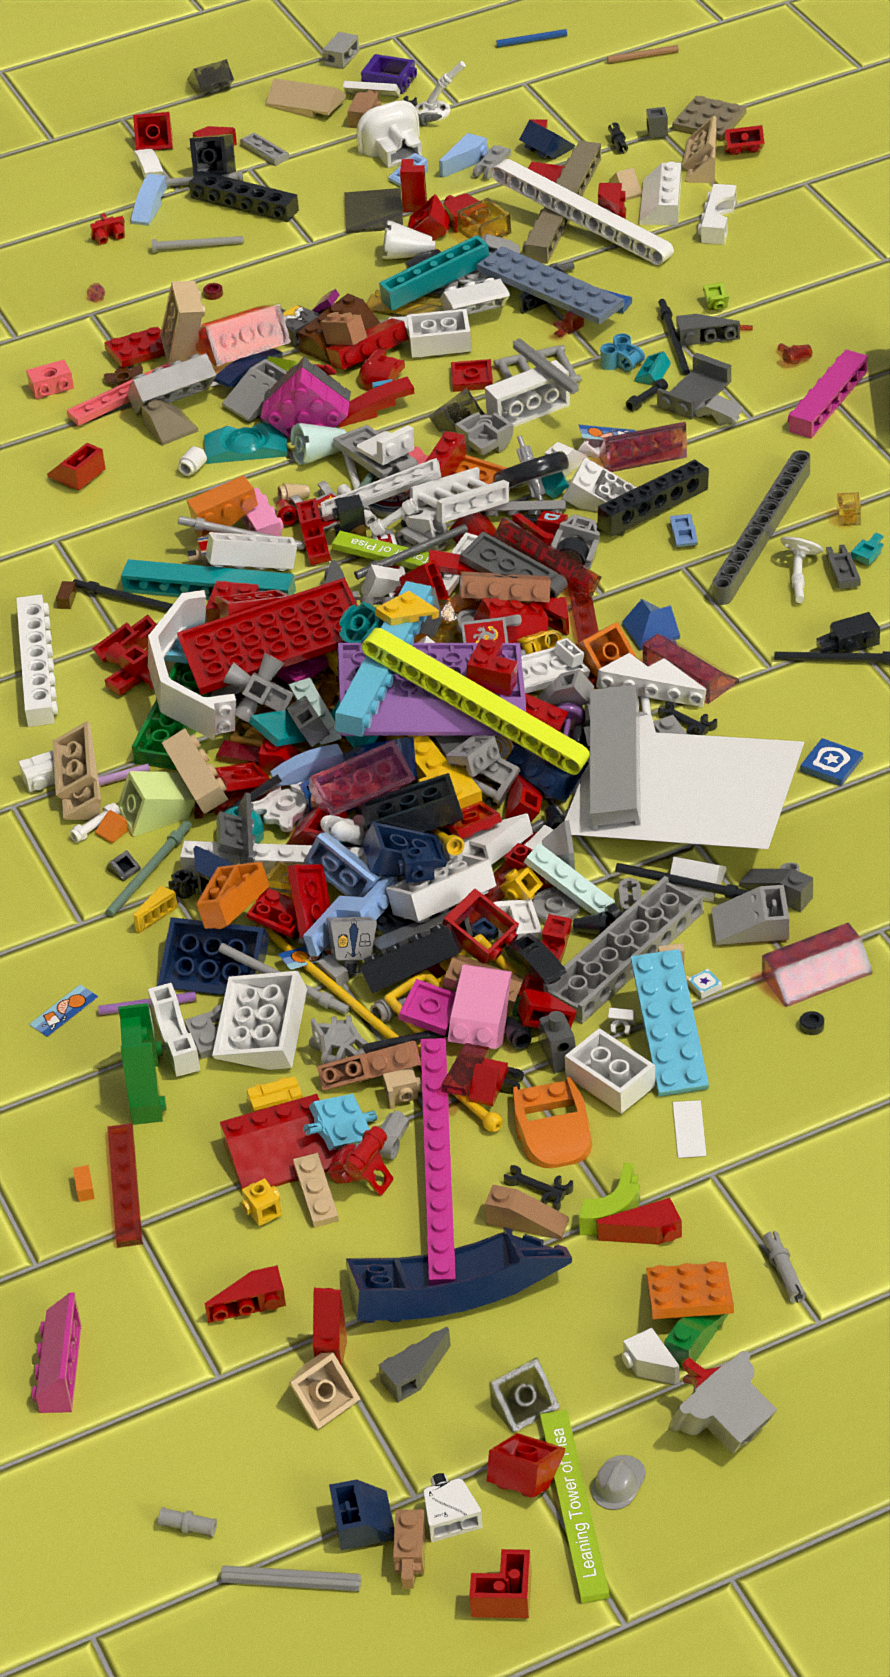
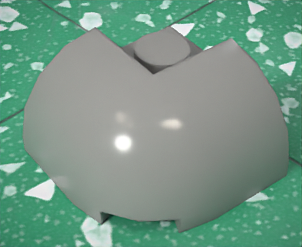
M477 412L455 424L457 433L465 435L466 449L470 453L475 450L479 454L484 455L493 449L500 453L506 448L513 436V424L495 412L492 415H480Z

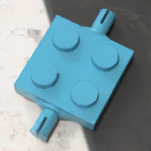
M353 1094L314 1101L309 1106L314 1117V1123L305 1124L303 1129L306 1135L319 1133L329 1151L337 1150L348 1144H359L362 1141L363 1133L366 1130H370L367 1122L376 1121L377 1114L374 1115L375 1111L363 1113Z

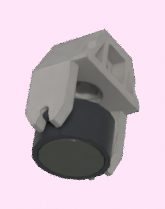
M574 514L567 521L560 523L549 554L551 558L556 560V567L561 558H563L564 560L561 564L563 567H565L567 562H569L568 570H571L573 565L575 566L572 574L581 572L584 566L587 569H591L596 557L600 535L597 531L595 520Z

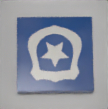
M821 738L800 765V771L842 786L863 759V752Z

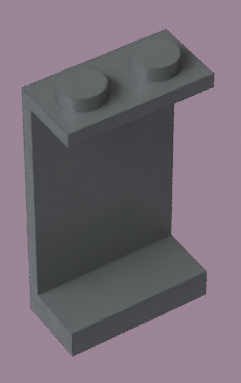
M696 353L693 356V370L670 392L660 388L657 390V407L692 420L696 416L694 410L704 399L718 395L731 383V365Z

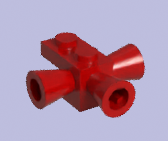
M120 642L113 643L106 652V659L108 662L120 665L121 669L105 679V686L121 696L144 680L154 690L148 668V648L144 650L134 644L126 649Z

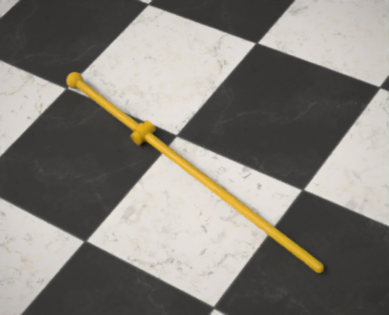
M254 924L255 927L264 928L270 936L269 939L284 952L296 949L277 932L259 924ZM300 955L308 964L302 966L350 1006L351 1009L385 1038L399 1037L316 965ZM419 1044L417 1049L421 1062V1044ZM447 1077L448 1091L483 1120V1126L487 1131L496 1132L502 1127L503 1120L498 1113H489L479 1103L469 1102V1095Z

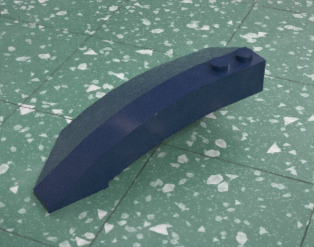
M504 1227L502 1233L454 1248L455 1282L429 1286L428 1254L400 1258H346V1268L352 1307L357 1321L374 1323L376 1320H387L398 1323L402 1320L431 1318L463 1312L517 1294L571 1264L572 1256L567 1247L558 1244L554 1247L544 1245L543 1239L527 1234L521 1238L513 1235V1230Z

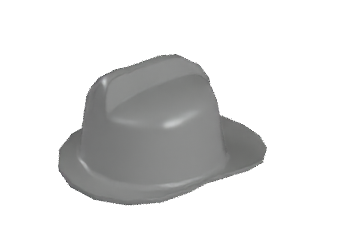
M627 1455L615 1456L607 1460L599 1469L592 1487L593 1498L597 1504L610 1510L622 1509L629 1505L644 1481L646 1474L644 1465L640 1460Z

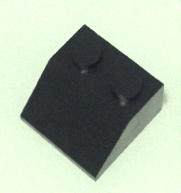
M232 134L189 138L193 176L199 171L217 175L236 172Z

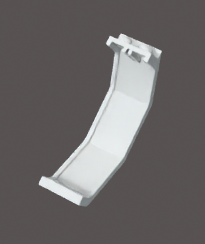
M204 590L182 593L148 635V668L160 712L215 741V734L235 731V695L200 696L171 680L164 661L165 656L178 640L177 632L205 624L206 595Z

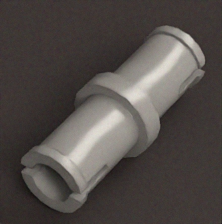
M162 1507L158 1517V1525L181 1529L182 1533L186 1534L191 1531L213 1537L217 1528V1519L194 1515L193 1511L189 1510L184 1513Z

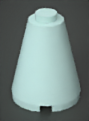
M305 423L294 425L291 430V445H295L296 452H292L295 461L299 465L307 464L340 452L341 450L334 446L333 438L347 432L345 429Z

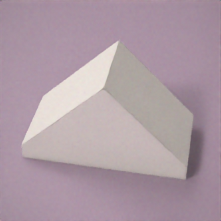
M371 564L361 587L363 597H383L395 591L397 586H401L399 577L402 574L400 570Z

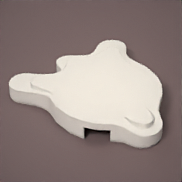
M302 782L291 785V789L281 790V786L269 792L265 798L251 802L254 805L253 809L259 815L265 814L264 822L266 824H278L283 832L292 831L294 823L302 818L309 811L310 807L299 786Z

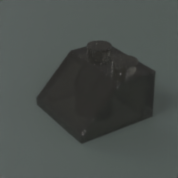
M227 59L194 68L187 78L197 94L203 93V95L212 93L214 89H227L234 80Z
M466 388L429 414L428 417L437 430L444 434L445 431L457 433L455 424L477 412L480 415H485V413Z

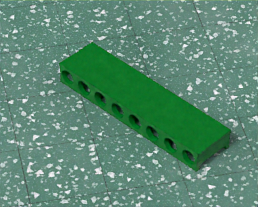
M176 662L169 674L171 680L200 696L211 697L212 692L200 694L188 663ZM156 699L132 744L134 764L144 765L148 763L149 766L177 770L162 742L183 729H186L190 736L195 735L196 731L161 713Z

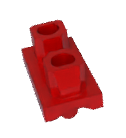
M102 213L100 214L101 220L90 224V236L99 245L107 243L108 236L114 235L117 240L125 238L123 215L107 218L106 214Z

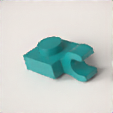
M875 533L869 541L862 539L851 551L852 559L870 565L881 554L884 544L880 543V541L884 538V535Z

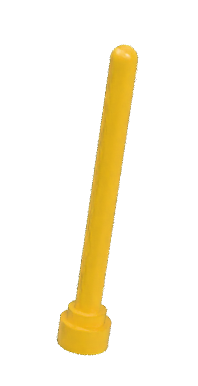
M439 828L428 832L438 836L439 841L443 843L445 851L449 854L456 856L463 852L465 847L464 841L457 835L449 836Z

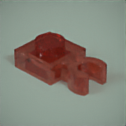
M572 312L566 313L563 321L559 320L553 324L554 327L558 328L554 335L561 338L566 333L569 335L584 327V318Z

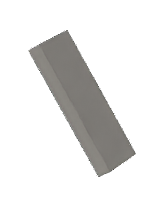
M256 133L240 139L241 146L274 166L290 159L288 152Z

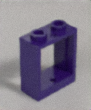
M374 54L361 71L362 82L396 84L400 89V94H403L409 88L410 83L417 76L415 60Z

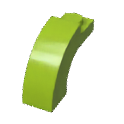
M623 1163L619 1184L611 1194L598 1199L583 1198L579 1215L580 1235H597V1219L639 1207L641 1202L640 1184H638L639 1176L634 1174L633 1163Z

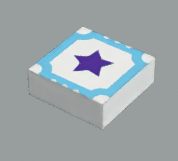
M709 969L690 977L688 980L689 987L701 999L722 989V983Z

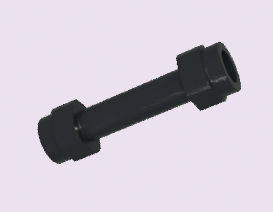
M663 378L658 379L652 383L651 388L639 396H631L626 401L627 409L631 412L636 411L642 407L644 401L657 394L659 388L667 390V381Z

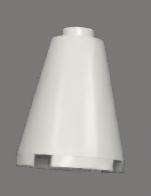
M387 221L386 224L390 225V228H385L382 250L386 252V255H382V259L412 258L435 249V241H432L431 236L396 222Z

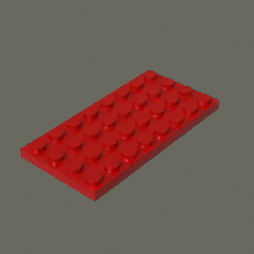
M344 577L177 632V636L199 692L202 695L231 685L223 681L233 662L252 677L254 672L258 674L264 653L283 662L284 665L281 667L283 668L337 650L338 643H346L339 634V632L341 633L340 619L350 606L358 605Z

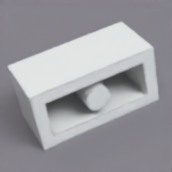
M568 638L556 642L554 653L569 667L574 668L583 663L584 652Z

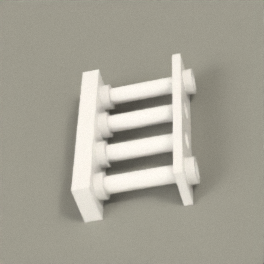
M475 467L410 487V499H414L418 507L429 504L437 508V521L444 523L508 503L509 482L501 480L487 484L479 480V468Z

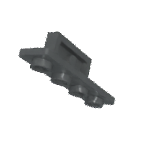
M250 793L244 794L238 806V816L219 812L216 817L217 850L240 856V864L254 863L256 852L253 851L255 835H252L254 819H252L251 815L254 805L251 803Z

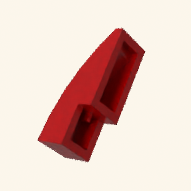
M148 614L133 626L126 622L92 649L103 662H108L106 652L115 642H120L126 649L134 644L145 649L148 647V635L157 624Z

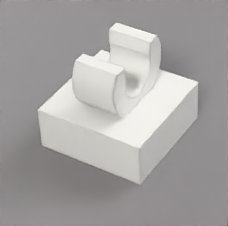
M609 1008L608 1018L612 1023V1033L616 1034L617 1027L624 1025L625 1035H629L631 1032L630 1025L636 1024L635 1011Z

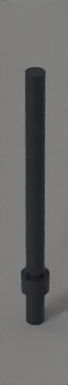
M660 299L658 304L661 319L665 322L681 372L686 376L690 373L672 320L671 308L667 306L665 299Z
M73 580L76 588L86 590L89 594H101L167 612L173 605L101 586L98 582Z
M775 651L774 660L882 662V665H890V651H883V653Z
M617 863L615 872L656 881H660L666 876L671 884L725 895V898L733 899L748 892V890L739 889L738 886L732 884L725 886Z

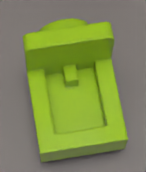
M723 282L703 286L708 310H720L728 306L729 295L725 292Z

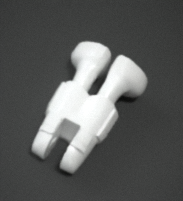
M328 815L321 820V828L333 838L363 847L362 843L368 832L363 815H357L352 820Z

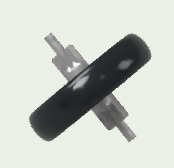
M522 435L518 436L520 448L516 451L520 464L495 473L493 475V483L505 480L509 482V490L528 484L531 496L537 497L538 501H543L542 495L545 494V489L541 479L568 469V457L563 451H559L534 459L531 447L529 445L525 446Z

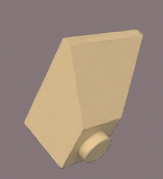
M334 1353L319 1354L299 1368L289 1381L291 1388L316 1429L321 1428L360 1400L358 1393Z

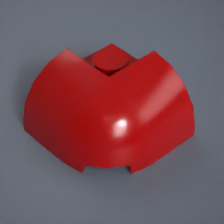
M384 349L376 350L361 366L358 380L366 391L373 389L372 382L390 379L394 381L405 368V361L388 357Z

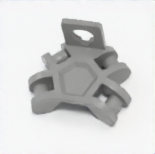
M351 1015L346 1016V1020H337V1016L331 1017V1024H318L315 1018L311 1019L312 1036L309 1039V1045L313 1049L322 1052L321 1065L344 1059L346 1055L347 1057H352L365 1053L363 1045L367 1041L361 1038L352 1023ZM355 1043V1045L358 1048V1051L354 1049L351 1045ZM333 1047L339 1048L336 1056L332 1055Z

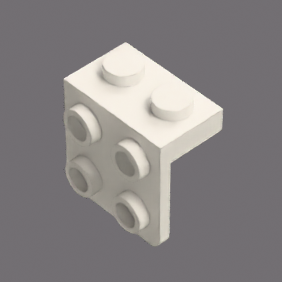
M407 425L393 433L384 431L357 444V451L381 465L388 464L414 450V428Z

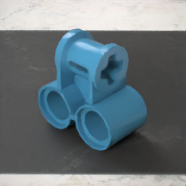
M625 333L615 335L613 343H606L600 347L601 367L605 370H614L619 367L629 372L633 370L637 363H642L645 360L643 350L638 346L632 345L631 337Z

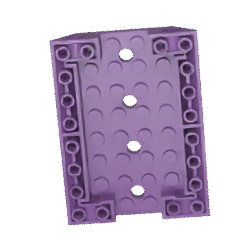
M338 643L339 705L366 657L361 648L362 643ZM413 643V647L466 677L467 663L478 643ZM503 643L502 658L518 661L517 683L510 696L494 694L526 712L520 643ZM395 674L391 688H387L385 700L380 701L377 715L372 717L371 727L369 729L366 728L363 735L494 736L502 734L401 675ZM340 732V735L355 736Z

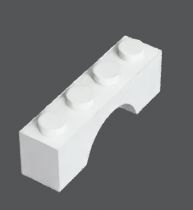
M713 184L712 191L708 192V202H705L704 213H702L701 223L698 226V235H701V243L724 245L727 237V217L722 215L734 212L737 202L736 185Z
M172 983L148 989L151 1010L176 1077L199 1071L200 1065L197 1048L191 1033H188Z

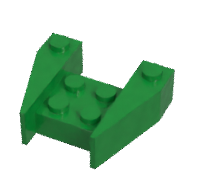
M149 1004L119 1006L122 1044L120 1047L133 1125L163 1122L162 1111H167L165 1096H160L155 1068L159 1067L158 1056H163L161 1041H156Z

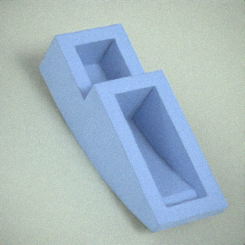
M147 174L135 202L131 224L150 225L162 205L161 197L167 189L165 175Z
M338 744L308 750L281 763L270 771V776L272 778L278 774L283 782L277 786L304 782L310 777L337 765H340L343 771V753Z

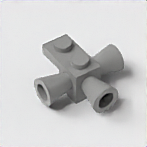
M264 653L258 674L254 672L252 677L233 662L223 682L245 689L242 694L246 697L236 708L235 715L249 722L250 716L256 713L258 703L265 704L276 711L286 710L294 693L270 681L284 665L283 662Z

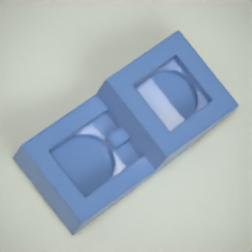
M692 515L670 516V525L676 547L698 545Z

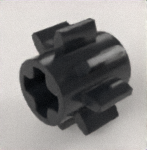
M178 870L171 875L172 881H169L168 885L169 889L176 893V897L187 899L196 894L195 888L198 887L197 877H193L192 871Z

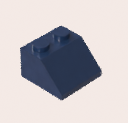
M529 120L519 138L520 141L525 143V148L532 152L535 149L538 150L536 154L545 159L548 156L556 159L575 147L571 142Z

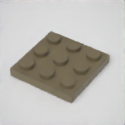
M695 96L672 123V130L693 134L712 116H715L717 140L723 141L725 129L735 128L746 115L747 110L746 107L739 104L709 99L704 96Z

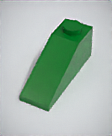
M728 1314L683 1317L676 1323L665 1339V1347L679 1364L680 1368H683V1362L689 1357L695 1362L697 1361Z

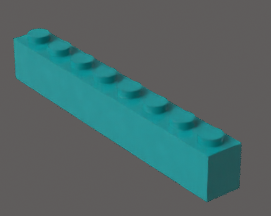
M128 559L121 574L123 591L129 593L179 597L182 593L204 590L206 600H209L216 581L259 585V591L278 589L288 595H293L296 592L294 574Z

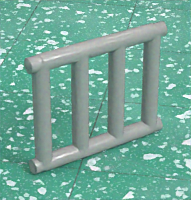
M564 345L536 350L545 358L557 355L562 366L569 372V377L576 383L582 381L581 376L576 375L564 353ZM521 354L494 360L495 367H499L504 379L513 377L507 365L518 363L522 372L530 370L526 362L528 360Z

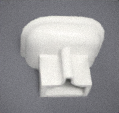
M404 100L394 101L374 107L360 118L357 124L358 152L360 154H365L369 157L379 156L388 168L401 165L402 159H408L414 153L422 156V146L419 140V116L416 107L412 103Z

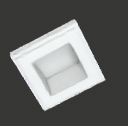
M585 439L577 451L590 457L598 458L607 444L602 440Z

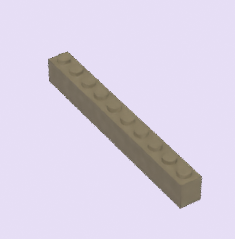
M579 141L576 148H573L571 157L567 159L566 167L562 169L561 176L557 178L556 184L582 197L601 161V143ZM546 207L541 209L538 220L534 222V228L529 231L528 239L523 243L522 251L525 253V256L540 263L548 264L570 220Z

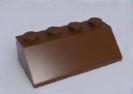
M347 293L298 331L300 352L331 364L326 348L334 344L326 343L320 324L330 313L338 312V314H345L350 312L352 315H361L365 330L380 324V321L363 299Z

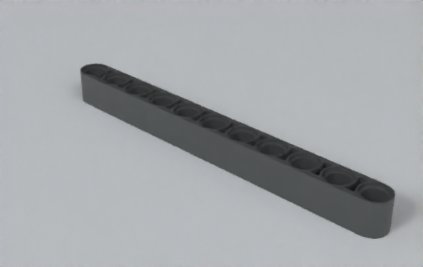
M798 450L792 453L714 577L712 592L713 601L716 604L726 605L733 600L809 477L810 453L807 451Z

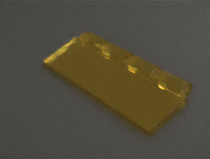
M376 290L375 294H371L366 302L373 313L395 317L444 311L441 299L429 298L427 302V297L423 296L391 311L381 301L380 290Z

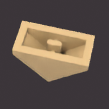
M634 167L616 172L609 179V183H622V191H626V201L642 196Z

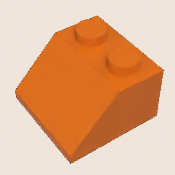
M618 622L575 644L584 652L583 663L596 677H598V670L628 653L637 658Z

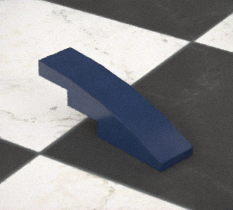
M270 346L256 349L226 366L216 375L214 382L228 388L236 386L251 367L268 359V356L282 358L283 352Z

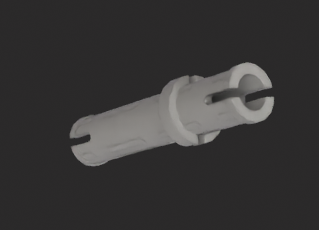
M771 1231L766 1233L762 1240L769 1251V1260L776 1267L788 1293L789 1300L795 1303L794 1297H796L798 1303L806 1298V1293L791 1264L788 1249L784 1248L778 1232L773 1231V1235Z

